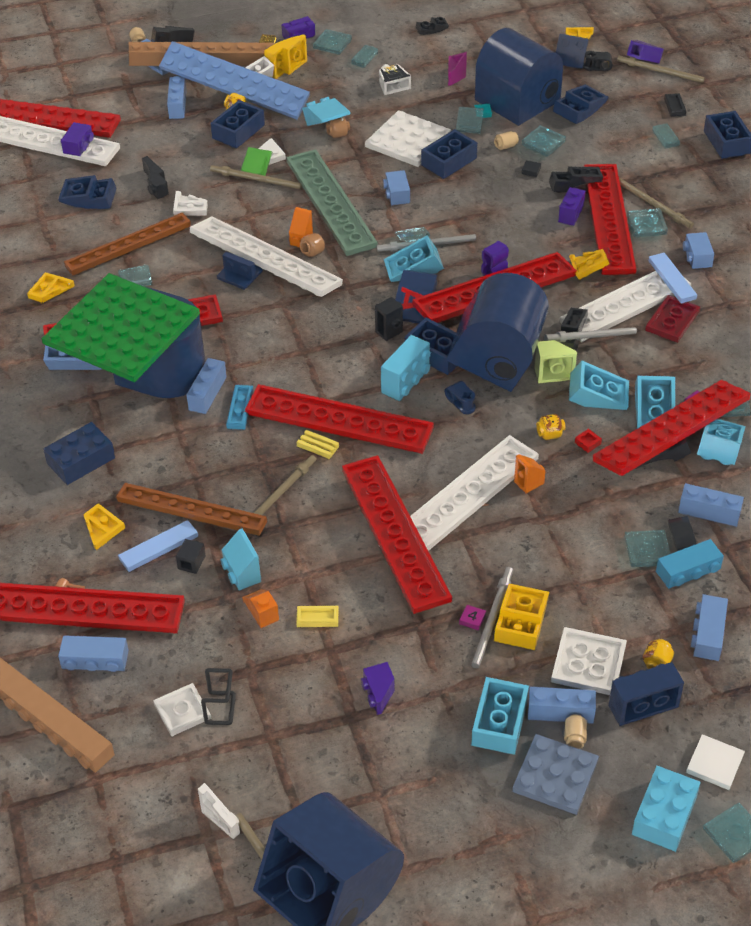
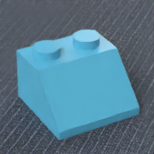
M243 528L239 529L223 547V558L220 561L223 569H227L229 572L230 582L236 584L238 590H242L260 583L261 575L259 557Z

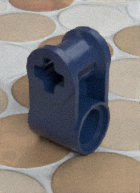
M463 381L445 388L444 392L447 399L461 413L472 414L475 412V393Z

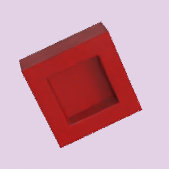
M588 428L575 437V443L589 453L601 445L602 438Z

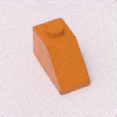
M296 207L289 230L290 245L300 247L301 239L313 233L312 211Z
M520 454L516 455L514 482L525 493L543 485L545 481L544 467L532 458Z
M260 589L242 597L260 628L279 621L278 605L269 591Z

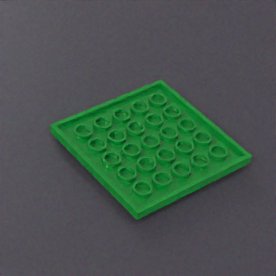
M108 273L41 339L42 343L46 346L136 382L197 318L200 311L197 307Z

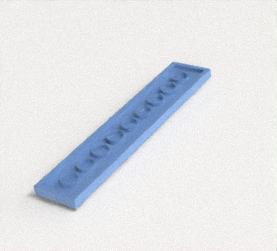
M173 41L159 65L160 69L229 95L237 93L244 96L248 102L297 120L310 96L309 91Z

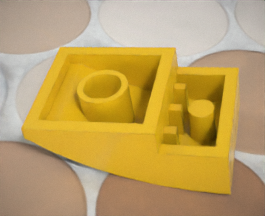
M306 35L285 39L264 50L265 57L274 64L272 78L278 79L284 73L290 75L307 62Z
M509 584L500 608L494 641L535 650L549 592Z

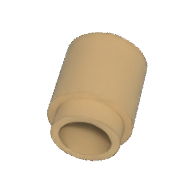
M134 27L131 29L129 36L132 42H141L146 39L141 28Z
M512 131L498 134L494 140V144L499 150L514 147L519 142L517 133Z
M573 714L565 719L564 740L567 745L580 749L584 747V743L587 741V720L581 715Z

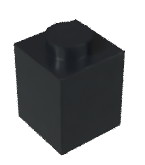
M185 539L176 555L177 568L197 574L206 557L204 543Z

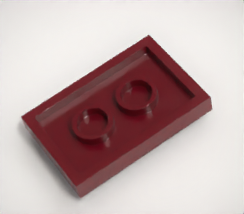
M668 295L647 323L645 331L678 343L700 312V306L689 302L681 304L676 297Z

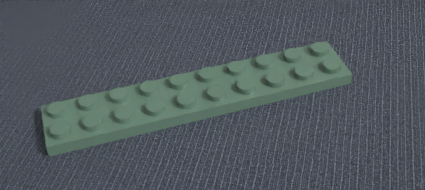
M317 150L286 157L289 167L301 183L345 255H354L376 248V245H378L376 239Z

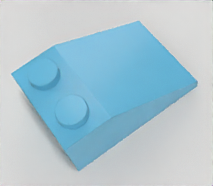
M329 97L320 99L321 102L315 103V101L306 103L307 106L302 108L307 126L324 123L350 114V111L335 98L329 99Z
M428 235L384 259L391 282L400 281L403 270L436 274L444 269L437 248Z
M581 361L570 373L569 401L584 407L627 410L629 403V380Z
M637 376L635 381L637 429L675 407V377Z
M716 419L706 425L697 455L706 460H718L724 465H735L745 426L721 419Z

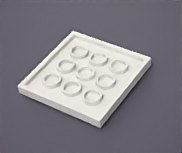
M398 110L365 141V147L419 167L421 165V149L451 132V129Z

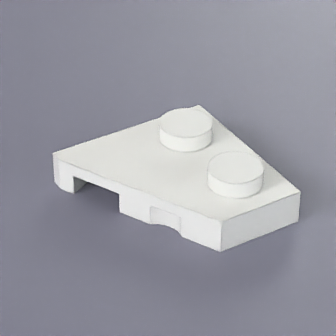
M272 138L258 148L273 152L269 165L286 159L285 153Z
M176 191L173 209L174 216L183 213L185 216L207 215L208 203L206 199L196 198L190 194L186 197L181 195L180 191Z
M204 783L198 788L202 813L234 839L240 834L238 818L223 805Z

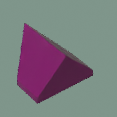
M467 52L449 56L448 86L466 77Z

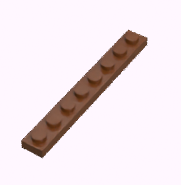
M183 213L177 214L64 261L65 267L72 276L184 230L191 226V221Z
M124 483L116 496L117 501L233 530L243 528L244 532L260 536L267 523V516Z

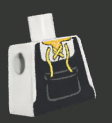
M385 64L379 69V83L384 95L411 89V75L400 65L389 66Z

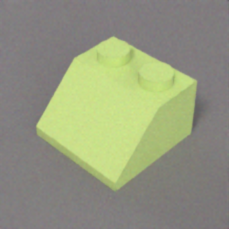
M555 340L538 342L535 355V372L538 383L570 380V373L576 367L577 352Z

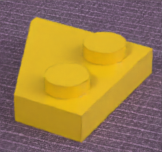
M594 27L565 28L566 35L590 39L594 31Z
M603 249L595 250L594 252H583V256L575 257L574 254L569 255L572 266L577 270L575 274L579 280L610 264Z
M45 272L27 293L28 298L44 303L75 286L74 280Z
M100 504L95 505L83 514L96 550L125 529L124 522Z

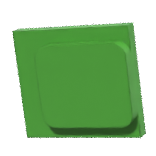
M248 147L241 171L265 176L273 152Z

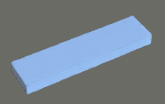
M665 253L649 256V263L681 304L697 299L696 292Z
M187 520L119 554L118 557L127 571L130 572L181 546L185 539L193 540L197 538L198 532Z

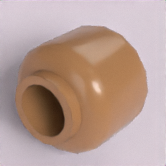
M344 117L330 120L326 123L327 133L332 138L345 137L350 130V123Z
M317 233L306 235L300 241V250L308 257L316 256L324 251V240Z

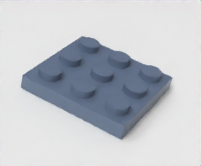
M535 734L513 785L512 792L577 815L598 763L599 756Z

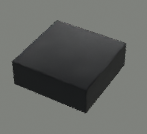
M526 160L522 168V174L537 177L541 169V163Z

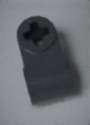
M587 51L585 53L586 61L583 65L585 70L609 71L612 69V55L609 52Z

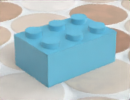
M410 335L381 366V393L398 401L409 394L412 387L417 385L424 374H427L430 370L429 357L431 352L429 342Z
M486 677L472 730L471 746L515 755L528 701V685Z
M656 766L634 820L632 835L676 852L696 801L701 782Z

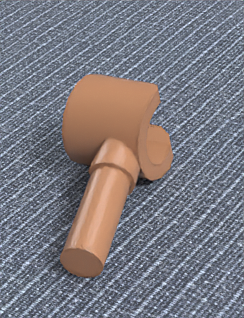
M65 578L59 579L55 587L85 589V586L70 584Z

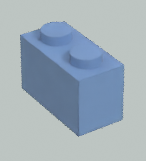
M405 170L386 172V179H383V187L386 189V198L390 200V204L410 203V188Z
M707 233L686 234V240L683 241V250L687 253V262H690L692 269L712 267L714 252Z

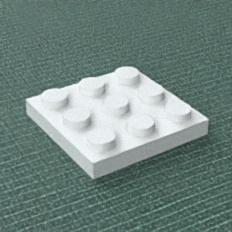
M564 627L551 682L584 690H596L597 693L610 695L612 681L620 675L627 640Z

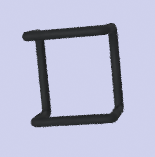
M229 668L205 669L208 693L211 695H226L225 699L203 698L201 700L204 722L207 725H231L233 722L236 693L231 691L233 671ZM209 672L228 673L226 691L212 690ZM231 695L229 721L208 720L206 703H227Z

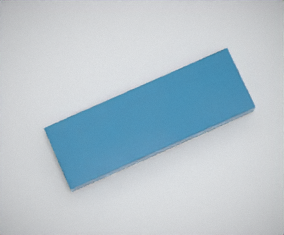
M235 385L226 423L227 429H246L248 414L245 412V408L253 395V386Z

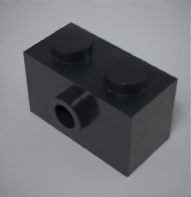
M392 297L375 305V332L385 341L403 332V306Z

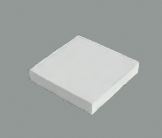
M193 683L153 700L171 737L204 722L201 706L202 698ZM207 709V715L209 720L211 719V714Z
M702 734L686 773L730 790L745 751Z

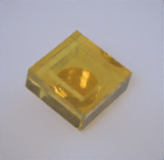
M262 34L259 43H276L277 38L275 35Z

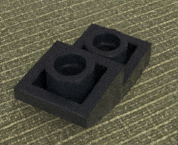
M431 17L430 22H416L415 27L420 35L441 32L448 29L449 25L443 17Z
M688 516L668 520L677 551L697 544Z

